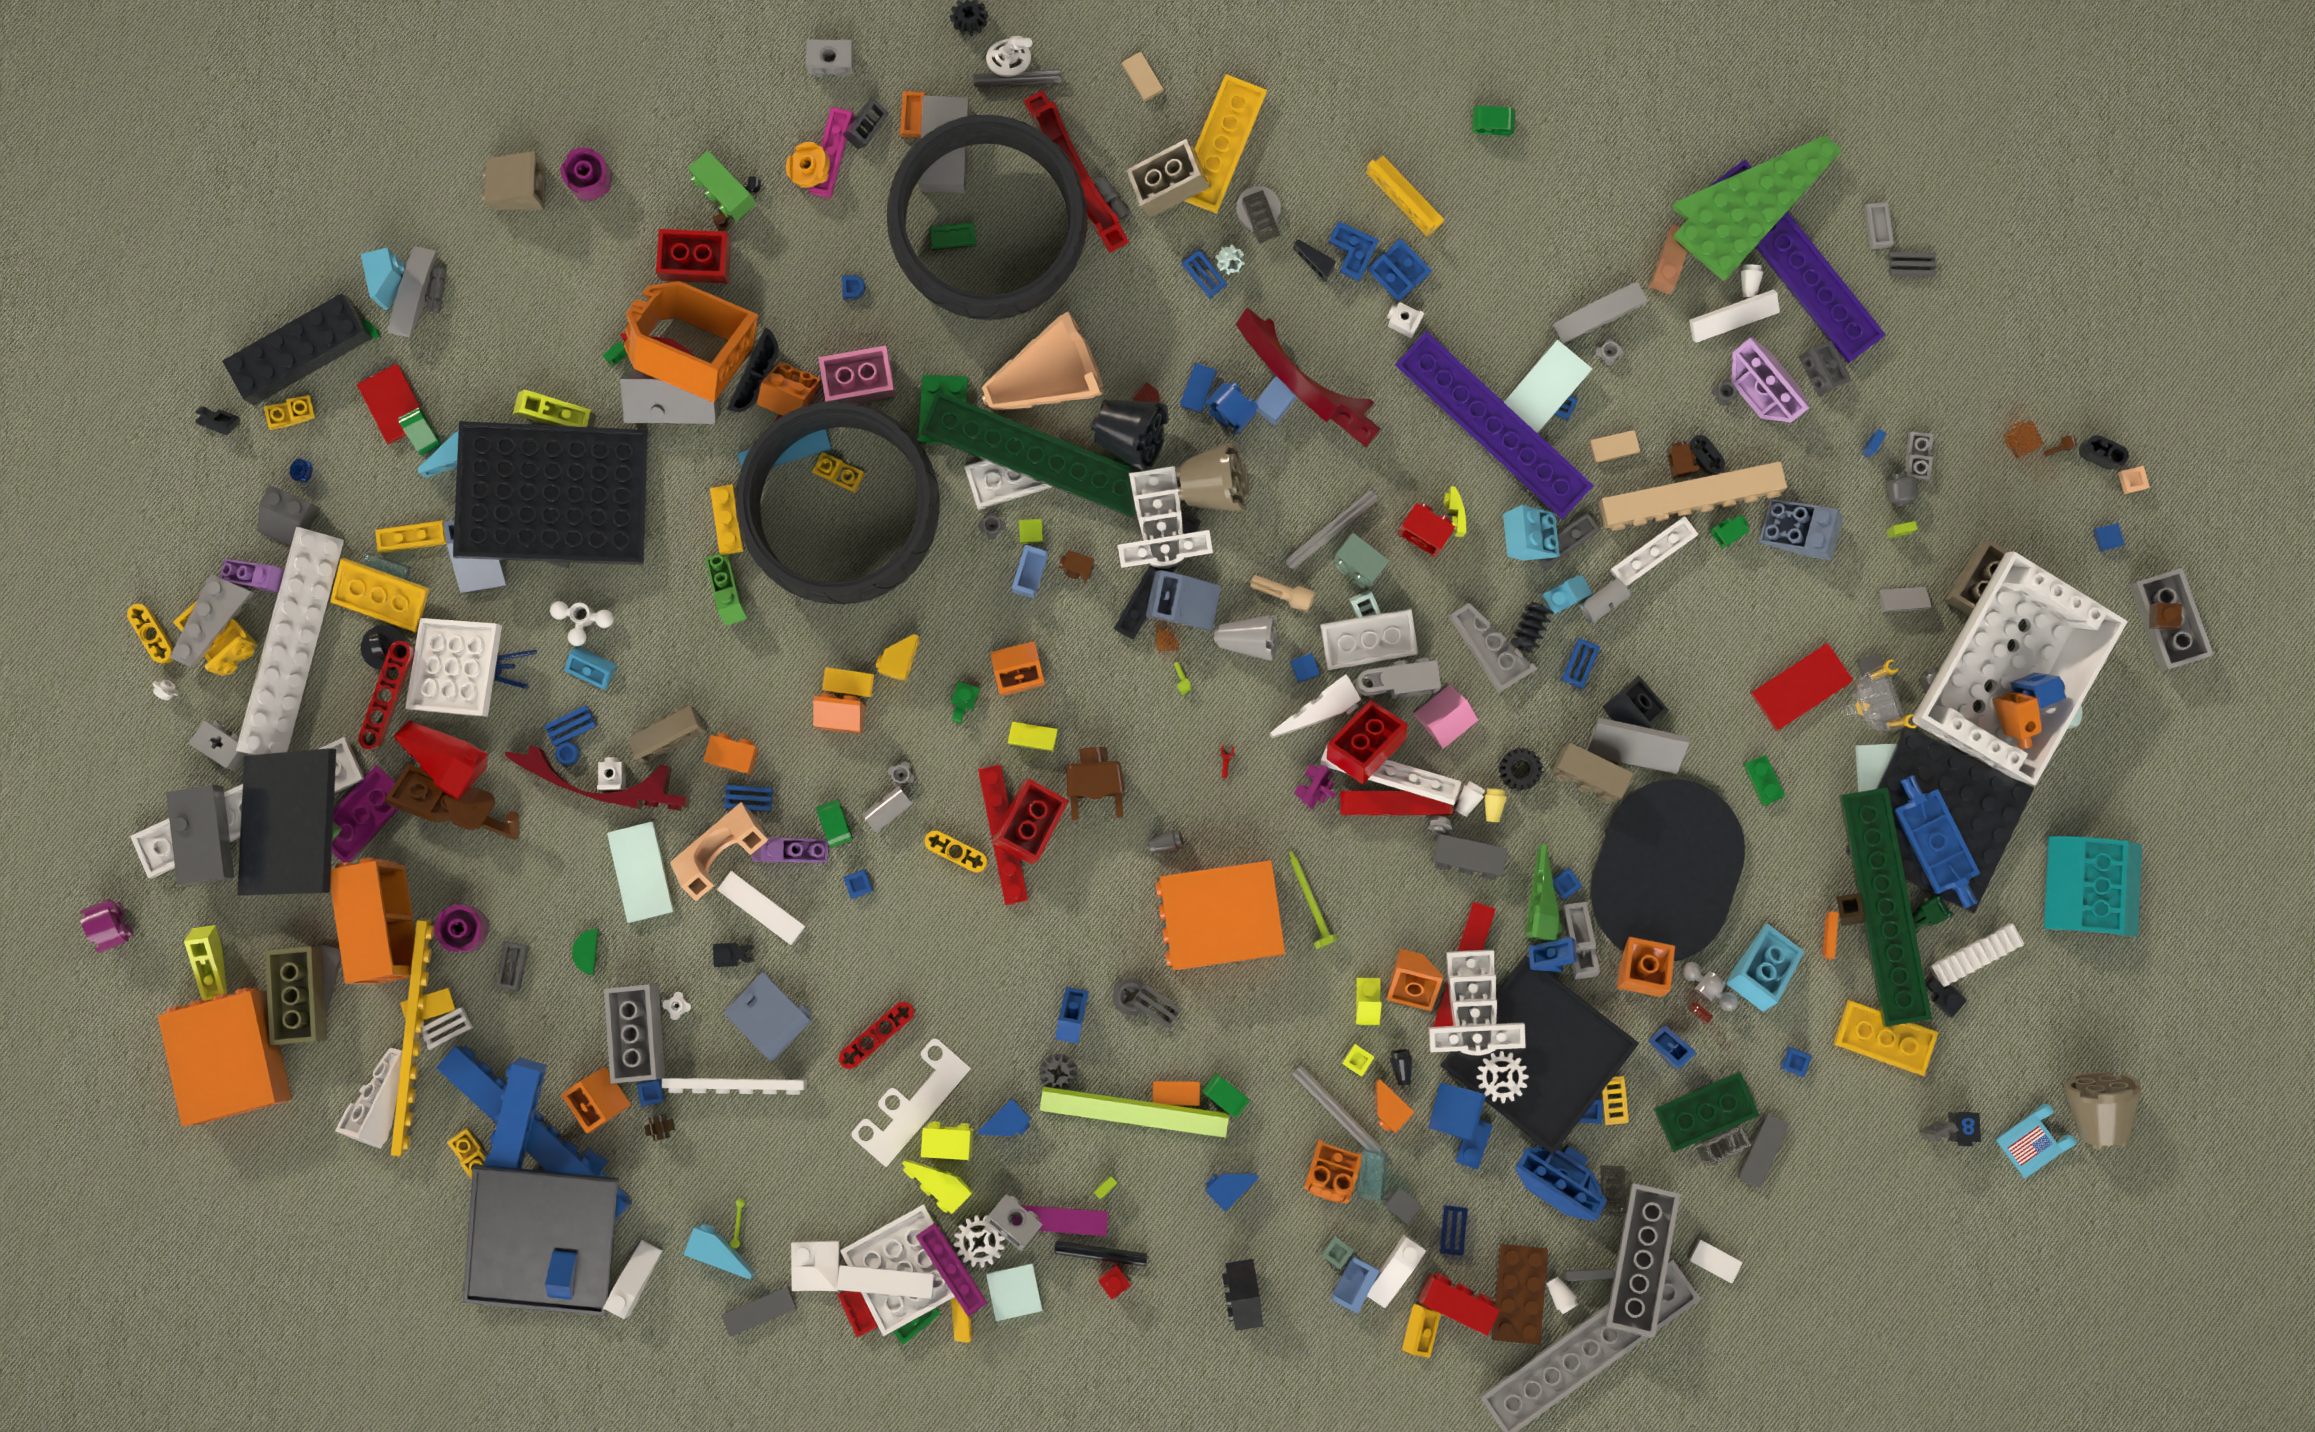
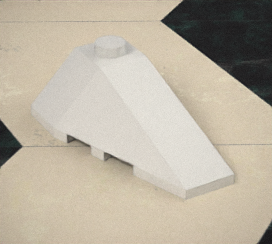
M1345 674L1318 696L1319 698L1307 703L1299 713H1295L1270 732L1271 738L1341 716L1345 712L1348 715L1359 708L1357 703L1361 698L1349 677Z
M388 1049L373 1071L374 1078L370 1083L361 1087L359 1091L362 1095L355 1104L350 1103L335 1130L336 1132L370 1146L382 1148L389 1137V1131L393 1123L402 1050Z

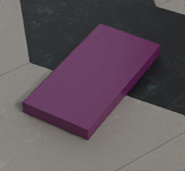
M375 765L334 809L333 822L342 830L332 841V853L342 862H351L399 810L385 803V798L396 781L378 765Z

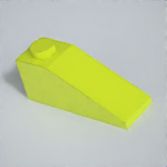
M524 389L518 392L513 415L555 426L587 427L591 409Z
M216 925L192 928L184 943L201 998L204 1001L212 1000L213 996L227 994L222 944Z

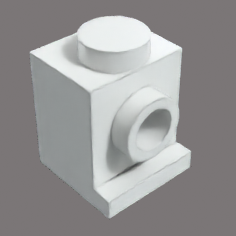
M1399 302L1398 306H1392L1387 318L1390 319L1388 327L1412 339L1424 313ZM1403 314L1409 317V319L1403 320L1400 315Z
M607 757L604 758V762H598L597 790L602 792L625 790L626 763L619 762V758ZM612 769L613 776L608 778L607 771Z

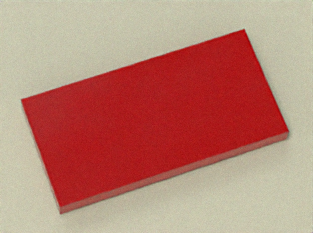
M1826 643L1750 694L1775 731H1778L1854 680L1831 646Z

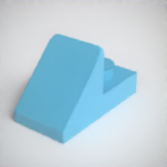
M1581 574L1565 581L1541 596L1546 606L1556 614L1593 595Z

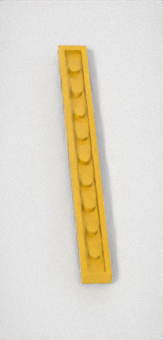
M427 918L417 920L391 1156H401L409 1149L411 1136H408L407 1133L408 1126L411 1127L413 1122V1112H410L411 1103H414L416 1089H413V1080L417 1079L419 1069L415 1065L416 1056H419L421 1051V1042H418V1035L422 1033L424 1019H420L421 1009L424 1010L426 1005V995H423V990L429 980V972H426V963L430 962L432 952L428 948L429 939H432L434 934V925H431V919Z

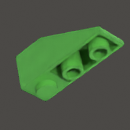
M717 554L705 558L717 611L725 626L746 620L744 603L729 555Z

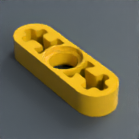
M142 604L132 605L127 611V618L151 658L162 664L172 662L173 659L170 656L174 647L151 609ZM137 611L144 612L141 614L143 620L150 623L144 624L141 619L135 618L138 616ZM150 628H155L157 631V635L153 640L146 638V632ZM159 644L162 649L167 650L165 652L166 657L159 656L161 651L159 647L154 645Z
M931 831L925 837V845L930 851L975 873L986 869L988 860L983 853L939 831ZM939 835V840L945 844L947 839L951 841L945 849V854L941 853L944 849L939 845H936L934 848L931 847L932 842L929 841L931 837L935 838ZM954 845H959L963 849V854L959 858H952L950 855V848ZM967 850L972 851L969 856L973 858L981 856L980 861L983 862V865L977 866L975 869L973 868V863L967 859L966 864H963L962 861L967 855Z

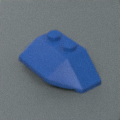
M1543 1147L1526 1148L1515 1167L1525 1188L1568 1216L1591 1221L1598 1220L1607 1200L1602 1195L1593 1172L1557 1149L1552 1155Z

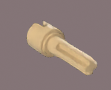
M1257 575L1252 578L1250 585L1253 589L1288 601L1291 608L1305 613L1309 612L1315 597V591L1301 586L1293 589Z

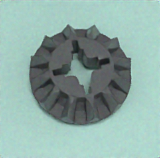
M1127 978L1115 986L1112 998L1118 1011L1130 1016L1143 1012V1010L1131 1003L1132 1001L1123 1004L1127 997L1124 989L1126 988L1131 993L1138 989L1140 990L1144 984L1142 981L1136 978ZM1146 990L1144 995L1150 998V993ZM1142 998L1138 1001L1145 1007L1149 1004Z
M1063 1054L1048 1056L1042 1062L1039 1070V1077L1045 1087L1063 1090L1072 1086L1077 1075L1074 1062ZM1059 1063H1062L1061 1071L1068 1074V1077L1060 1076L1055 1083L1054 1074L1048 1071V1069H1056Z

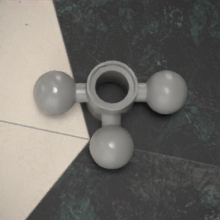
M1688 962L1683 966L1682 974L1684 978L1699 982L1694 990L1709 1002H1712L1717 997L1720 1007L1726 1011H1732L1737 1007L1738 999L1736 995L1730 992H1723L1726 983L1719 976L1711 971H1708L1703 976L1700 966L1694 962Z

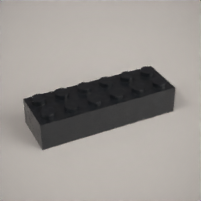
M340 293L222 360L243 400L256 405L371 340L372 336L352 300L343 293Z

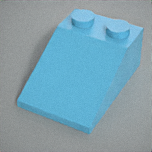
M1767 923L1738 961L1726 984L1764 1012L1778 1003L1805 951Z

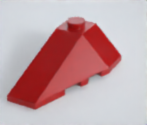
M410 720L394 735V738L404 750L421 765L420 768L424 773L430 775L437 788L456 800H459L486 771L488 754L466 741Z

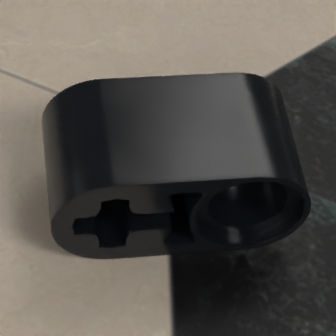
M2100 435L2092 436L2079 446V454L2083 459L2108 470H2113L2125 464L2129 459V452L2126 447ZM2111 453L2117 456V462L2112 459Z

